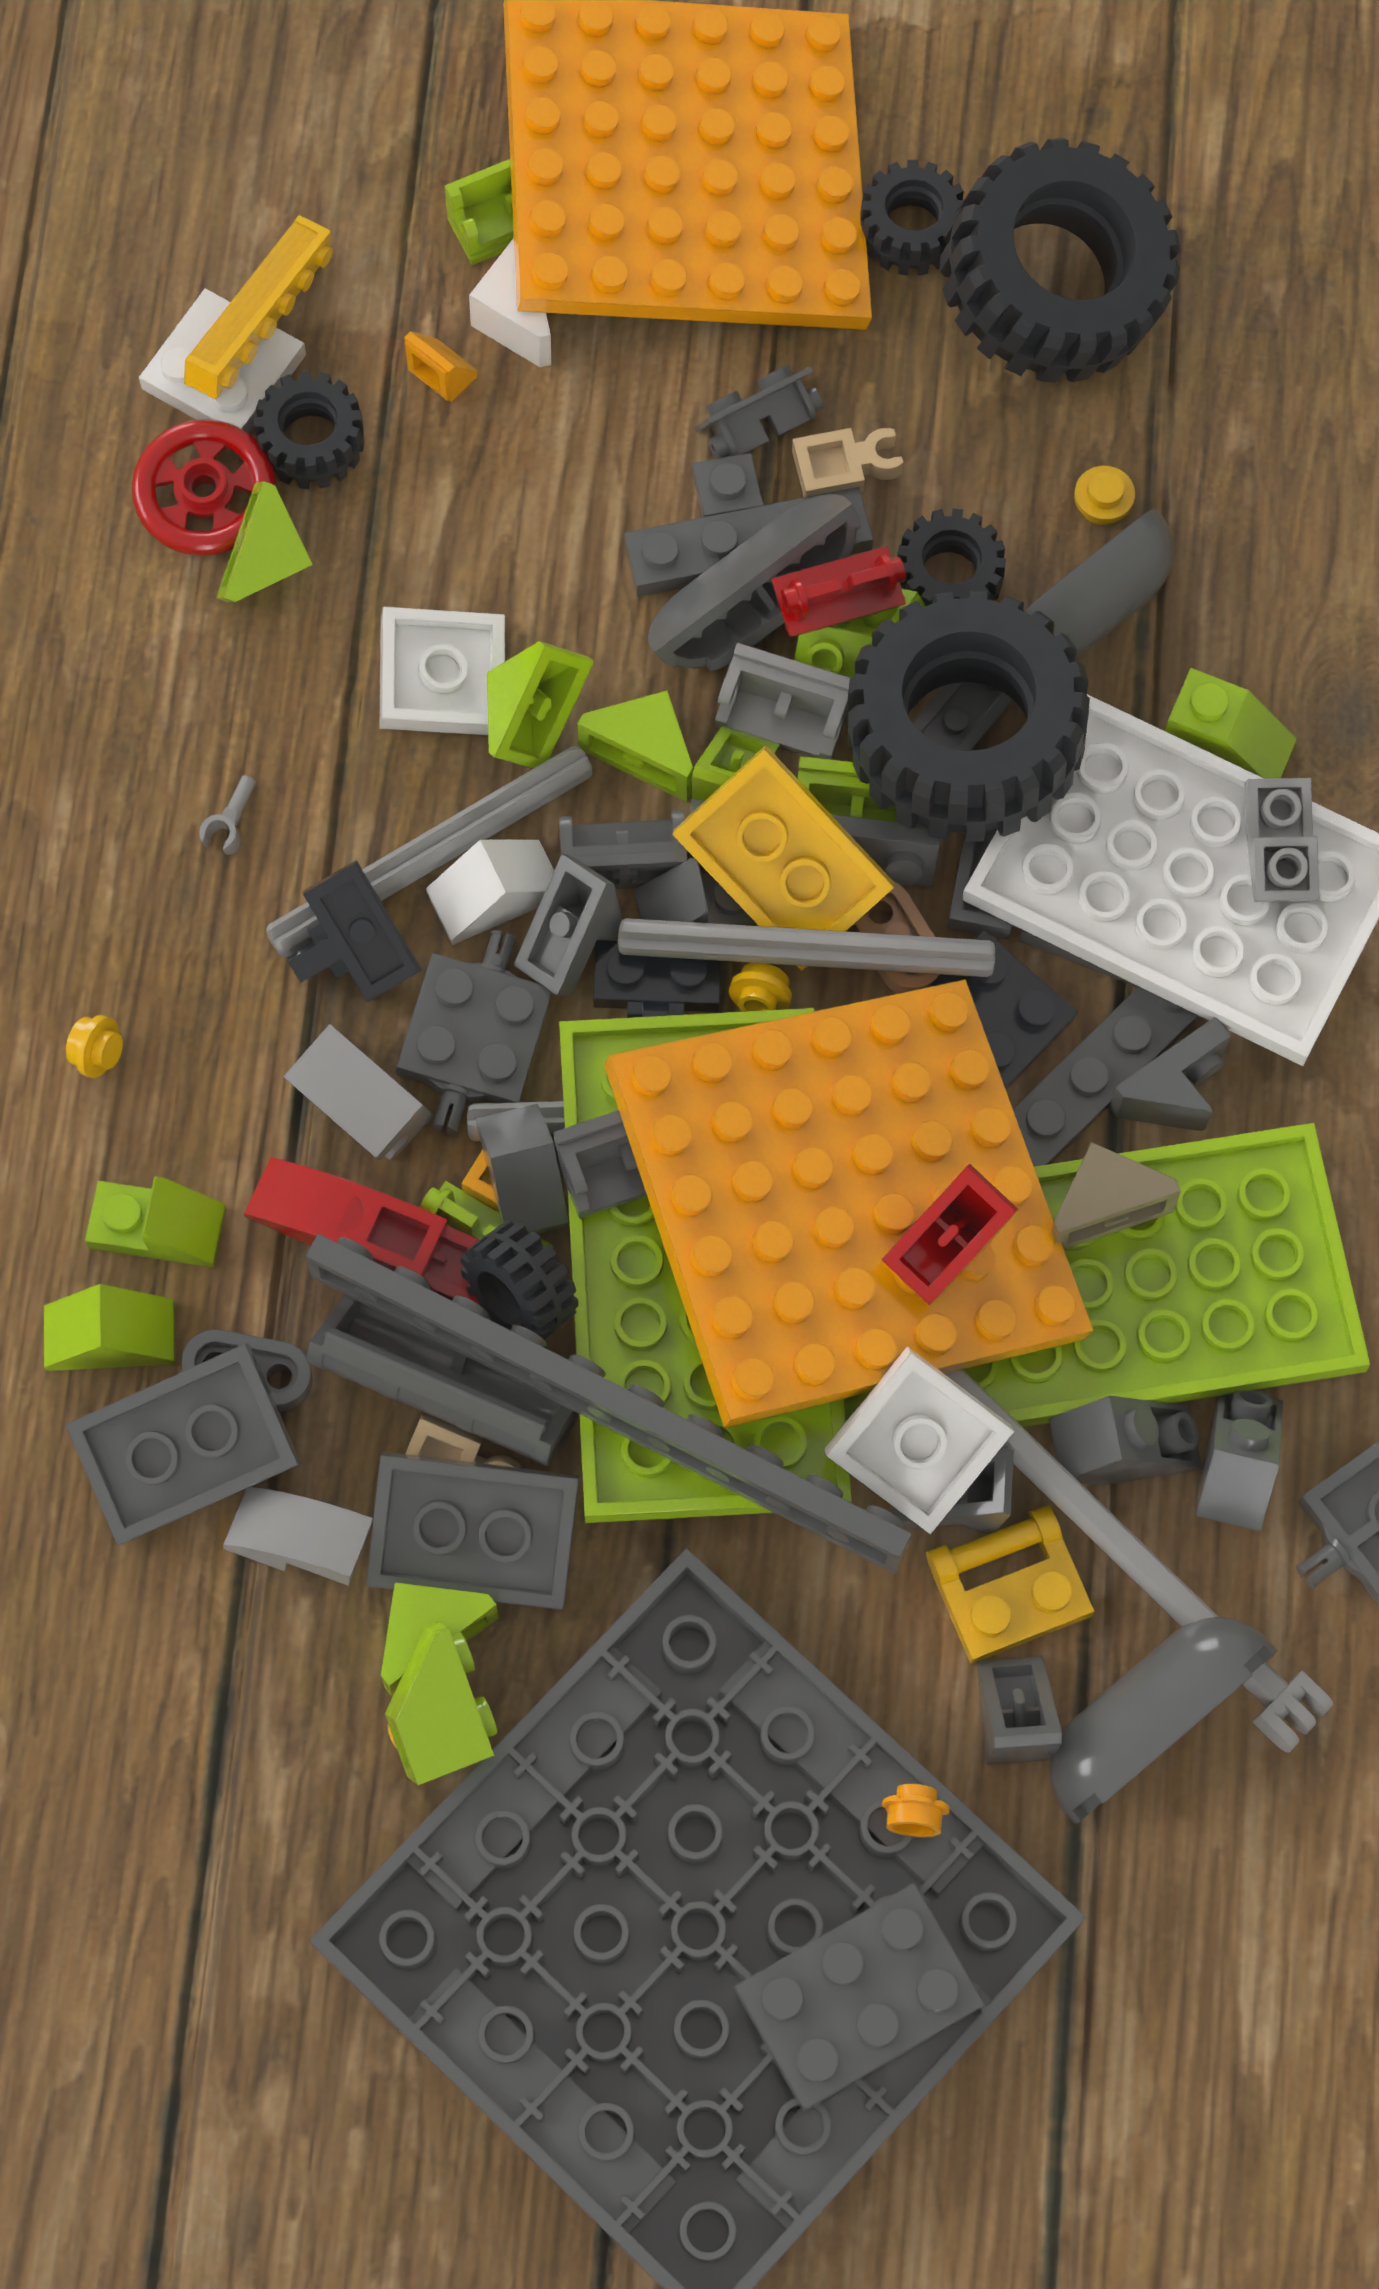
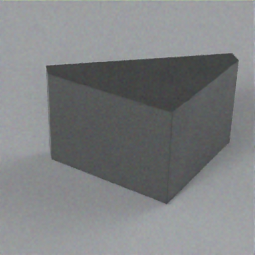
M529 1105L476 1118V1125L502 1224L506 1221H512L514 1225L519 1222L526 1226L528 1233L535 1231L537 1234L568 1227L569 1218L555 1147L539 1105Z
M1043 1656L977 1661L986 1765L1050 1760L1062 1744V1730Z

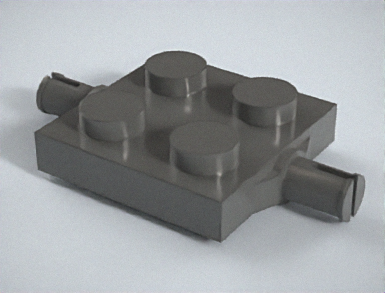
M491 931L483 963H466L435 953L431 955L396 1067V1075L425 1083L439 1094H442L434 1122L431 1125L432 1129L439 1133L443 1131L448 1112L452 1111L446 1135L455 1136L458 1134L466 1102H520L552 991L541 984L517 978L510 971H507L512 950L517 941L516 937L506 932L501 952L497 954L502 931Z
M1378 1441L1305 1493L1298 1501L1321 1531L1326 1546L1304 1562L1296 1565V1569L1302 1578L1320 1564H1323L1304 1581L1310 1588L1314 1589L1317 1584L1343 1567L1344 1570L1359 1580L1379 1606Z

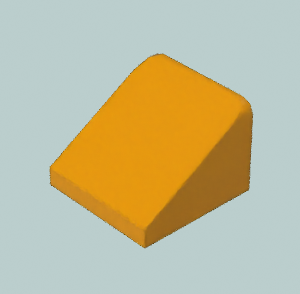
M411 331L404 337L408 370L445 400L452 402L477 378L478 371L440 340Z

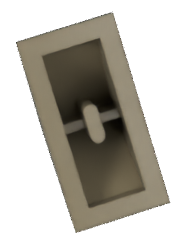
M1091 1142L1054 1220L1051 1232L1055 1243L1061 1242L1063 1248L1067 1249L1173 1213L1181 1190L1176 1179Z

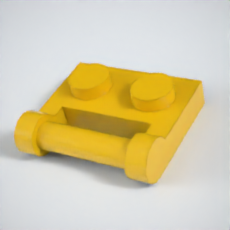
M1048 1504L1029 1511V1519L950 1550L946 1545H942L926 1552L930 1570L970 1664L1088 1619L1095 1612L1065 1545L1057 1518ZM1039 1543L1046 1560L968 1591L964 1590L959 1578L960 1573Z

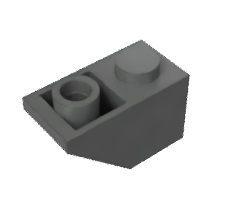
M1259 1389L1235 1391L1233 1394L1216 1397L1199 1479L1196 1516L1261 1531L1280 1465L1283 1400L1271 1398L1267 1393Z
M1107 1396L1049 1418L1057 1461L1082 1484L1108 1485L1192 1472L1202 1468L1198 1450V1429L1192 1419L1189 1405Z

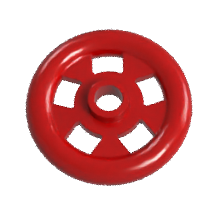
M191 420L165 430L145 448L134 470L132 499L135 511L143 526L163 545L189 555H217L233 550L246 511L245 508L240 515L226 509L233 500L235 490L239 489L252 494L255 483L261 481L276 486V476L268 454L262 451L258 441L245 430L219 420ZM193 445L200 458L193 459L187 462L181 469H177L170 457L183 448ZM226 448L235 452L244 461L235 473H230L225 465L216 460ZM204 483H209L216 487L213 494L206 497H199L194 494L195 489ZM174 484V494L178 504L160 508L156 496V487ZM192 515L200 518L214 517L212 530L193 531L186 529L188 516Z

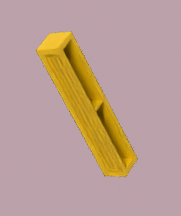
M298 215L271 252L192 352L186 357L185 385L191 388L194 387L195 390L203 394L206 393L207 396L213 399H217L225 388L231 389L234 386L240 368L244 363L249 365L254 360L258 351V345L263 339L269 340L272 337L279 318L282 315L287 316L290 314L294 307L296 296L300 291L306 292L310 288L319 267L325 268L328 265L333 253V248L330 247L331 230Z

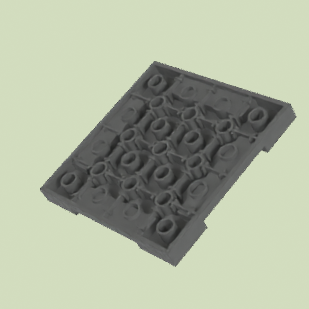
M686 1548L493 1749L494 1756L482 1760L309 1941L316 1951L410 2043L412 2042L662 2289H753L1081 1925L1086 1916ZM921 1784L935 1788L938 1791L937 1800L947 1803L950 1812L942 1817L940 1835L934 1837L903 1836L893 1833L886 1828L888 1812H886V1808L882 1807L883 1799L896 1795L897 1786ZM915 1883L985 2005L975 2013L803 2112L735 1992L734 1987Z

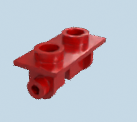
M888 546L771 579L789 638L906 605L899 583L906 580L905 568L900 557L891 558Z

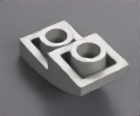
M1311 778L1248 779L1244 783L1245 810L1254 902L1318 901L1320 899L1317 836H1313Z
M250 1487L244 1493L223 1544V1549L285 1571L287 1565L290 1564L349 1586L371 1530L373 1518L307 1497Z

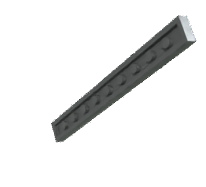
M1138 987L1013 1109L1033 1166L1051 1164L1109 1107L1116 1086L1163 1054L1201 1016L1141 987Z
M318 1233L305 1255L310 1277L895 1575L908 1552L912 1534L902 1529L903 1522L891 1512L873 1505H869L864 1510L842 1499L843 1492L833 1483L815 1475H808L805 1480L783 1469V1461L772 1452L760 1446L748 1445L746 1450L722 1438L724 1432L711 1421L693 1414L684 1419L664 1409V1401L650 1390L634 1384L625 1389L605 1379V1371L594 1362L579 1355H571L568 1360L546 1349V1341L533 1331L519 1325H513L508 1330L487 1319L489 1317L488 1312L474 1301L462 1296H454L451 1301L429 1290L431 1287L430 1283L418 1273L402 1266H397L395 1271H392L372 1261L373 1255L371 1252L351 1239L339 1237L337 1242H334Z

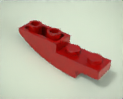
M273 1157L270 1158L244 1212V1217L309 1246L312 1245L318 1233L334 1242H337L339 1237L351 1239L371 1252L373 1255L372 1261L392 1271H395L397 1266H402L418 1273L430 1283L431 1287L429 1290L451 1301L454 1296H462L478 1304L477 1299L470 1296L465 1287L469 1282L462 1278L460 1269L464 1266L460 1263L464 1252L478 1242L479 1239L447 1226V1219L385 1193L323 1171Z

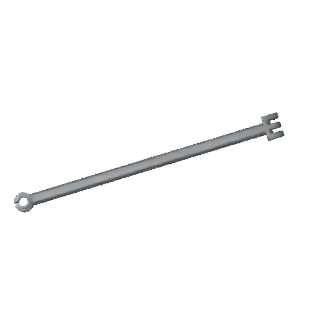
M963 1369L945 1374L1011 1425L1014 1433L1001 1448H1009L1014 1451L1013 1464L1181 1627L1201 1619L1219 1617ZM1265 1662L1242 1684L1265 1707L1252 1722L1277 1747L1288 1753L1299 1743V1738L1282 1720L1285 1719L1297 1731L1303 1734H1308L1316 1725L1314 1716L1300 1701L1304 1702L1314 1713L1320 1716H1324L1333 1706L1331 1698L1303 1670L1287 1683Z

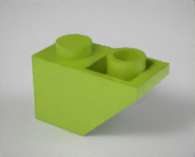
M440 1622L425 1626L385 1712L405 1773L417 1785L494 1756L488 1737L496 1735L497 1728L484 1696L474 1699L466 1674L475 1671V1666L467 1642L461 1632L452 1635L450 1628Z

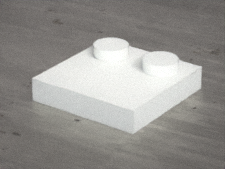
M205 288L139 376L141 389L196 420L211 419L228 422L250 433L255 426L254 417H257L256 406L259 399L266 401L265 390L271 384L277 389L281 388L280 378L293 374L306 356L305 345L302 341L276 328L269 340L263 339L258 345V351L254 360L249 365L244 363L240 368L234 386L231 389L225 388L217 399H213L207 396L206 393L203 394L195 390L194 387L191 388L185 385L186 357L230 303Z
M383 607L380 636L379 729L488 735L487 672L505 662V615Z
M907 1346L824 1450L827 1457L931 1534L1014 1433V1430L1008 1422Z

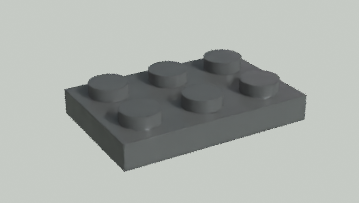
M250 1344L236 1347L66 1424V1428L117 1546L130 1542L302 1464Z
M383 1452L380 1456L366 1586L394 1589L396 1582L489 1594L494 1602L563 1610L566 1602L580 1475Z
M915 1883L734 1987L735 1992L803 2112L975 2013L985 2005Z

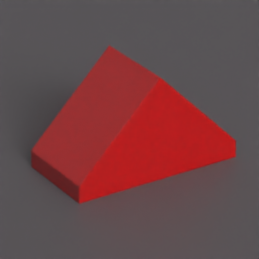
M968 1164L881 1260L930 1305L993 1241L1019 1209L971 1164Z

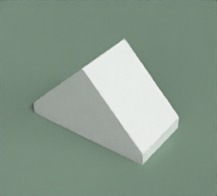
M513 238L469 294L471 326L538 367L550 366L551 334L546 313L517 311Z
M479 840L426 888V893L451 944L454 945L537 909L554 873V869L539 840Z

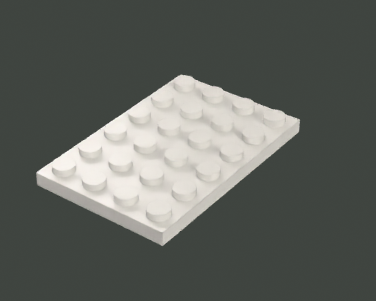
M1087 694L1090 698L1085 751L1080 769L1074 771L1073 785L1063 799L1055 800L1052 798L1051 811L1037 822H1031L1026 816L1021 819L1020 831L1004 837L999 835L997 829L964 889L962 900L1209 1021L1215 1017L1225 1029L1304 1066L1379 920V833L1312 802L1313 836H1317L1320 899L1318 901L1254 902L1248 854L1244 783L1248 779L1264 778Z

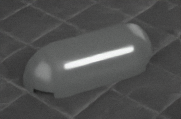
M826 494L805 500L779 515L682 588L660 609L648 631V644L664 663L674 668L675 666L683 668L706 667L709 671L731 663L737 643L753 647L785 623L773 588L772 578L851 555L856 540L857 528L860 529L859 517L853 504L844 496Z
M1154 508L1143 514L1052 586L1024 611L1030 616L1035 611H1041L1055 622L1053 636L1055 637L1063 633L1069 637L1077 649L1076 660L1151 600L1165 582L1173 559V541L1169 527L1161 513Z
M1228 1617L1205 1618L1176 1630L1072 1719L1062 1730V1744L1057 1753L1050 1759V1782L1054 1796L1067 1817L1074 1825L1082 1821L1100 1803L1106 1802L1252 1676L1255 1670L1273 1657L1278 1650L1256 1628L1240 1620Z

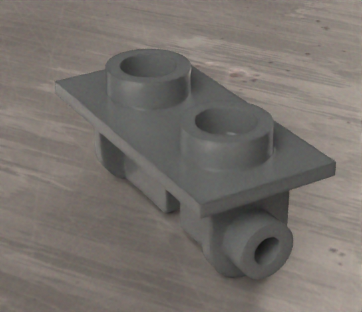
M786 365L759 379L757 383L761 391L742 401L738 392L735 391L706 406L705 408L710 417L694 428L696 432H699L709 426L711 427L715 436L708 439V444L716 459L744 454L769 441L759 421L765 417L768 418L777 437L805 422L816 419V412L823 409L822 399L814 387L806 390L801 381L814 371L810 366L793 374L790 366Z

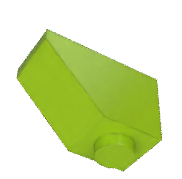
M1193 668L1189 670L1165 729V732L1264 779L1282 777L1297 740L1249 690Z

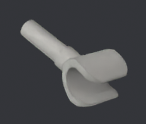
M243 775L222 815H211L203 821L200 826L199 835L206 848L211 843V838L216 831L228 829L230 834L225 841L223 851L226 855H232L238 851L242 839L236 826L256 784L253 778Z

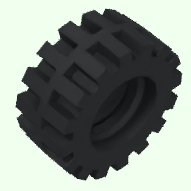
M907 160L906 168H901L898 162L888 165L887 175L879 170L873 176L872 185L867 184L864 190L860 211V223L866 237L867 254L871 259L880 256V266L889 271L892 265H896L899 267L898 274L908 276L909 268H916L918 276L928 274L929 265H933L937 270L940 269V256L947 246L944 241L945 234L950 222L964 201V191L960 183L953 185L954 176L945 170L939 175L937 173V164L927 162L925 168L918 167V160ZM912 205L922 207L931 212L937 219V222L927 229L914 231L903 229L894 224L888 215L899 207Z
M310 371L300 372V380L296 381L292 380L290 374L280 378L281 388L277 389L271 384L265 390L266 401L259 399L256 406L257 417H254L256 440L263 452L268 454L275 473L278 471L280 481L290 485L293 479H297L299 488L309 489L310 481H318L319 488L330 486L329 478L335 476L340 482L347 477L346 466L348 465L355 469L360 461L359 452L364 450L363 419L354 393L349 395L347 385L341 380L332 385L331 375L320 372L318 379H311ZM306 416L323 417L331 421L335 426L334 431L328 438L312 445L297 444L285 436V431L291 423L298 418Z
M953 508L952 516H944L943 510L939 509L932 511L930 521H927L923 515L915 520L913 530L907 528L902 536L901 546L899 545L897 557H900L906 573V580L899 582L901 589L918 592L926 606L933 604V595L950 591L953 592L954 599L970 598V590L989 592L988 600L994 601L995 598L998 599L1005 573V547L1002 540L996 541L997 530L991 524L985 528L981 527L983 517L973 513L970 519L962 517L963 509ZM953 552L963 555L971 561L976 572L971 579L965 582L947 584L936 580L928 574L925 569V563L930 557L938 553Z
M506 1221L476 1242L461 1256L460 1263L464 1266L460 1269L462 1278L469 1282L465 1286L469 1295L477 1299L478 1305L488 1312L491 1321L508 1330L513 1325H519L545 1339L577 1313L575 1309L579 1306V1302L573 1295L577 1290L574 1282L566 1277L569 1273L564 1263L557 1262L555 1259L557 1253L550 1245L545 1247L541 1243L540 1235L535 1231L528 1233L526 1226L519 1222L514 1225L512 1221Z

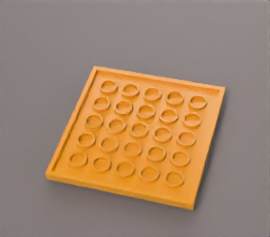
M504 0L517 311L867 330L872 319L866 237L860 223L863 195L849 14L655 0Z
M966 980L609 1055L604 1067L724 1428L869 1393L907 1346L943 1374L1084 1340L1092 1333L1093 1328L1062 1243H1055L1051 1231L1054 1223ZM968 1164H971L1019 1210L993 1241L932 1304L928 1305L881 1259Z

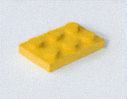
M766 745L678 825L672 833L757 925L762 927L845 932L887 895L895 885V882ZM796 965L801 971L807 967Z

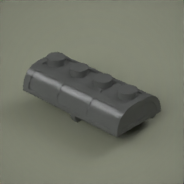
M345 1294L309 1344L307 1354L309 1364L331 1371L345 1379L377 1391L396 1402L399 1401L457 1426V1428L490 1440L529 1457L532 1461L546 1467L550 1466L556 1458L580 1415Z

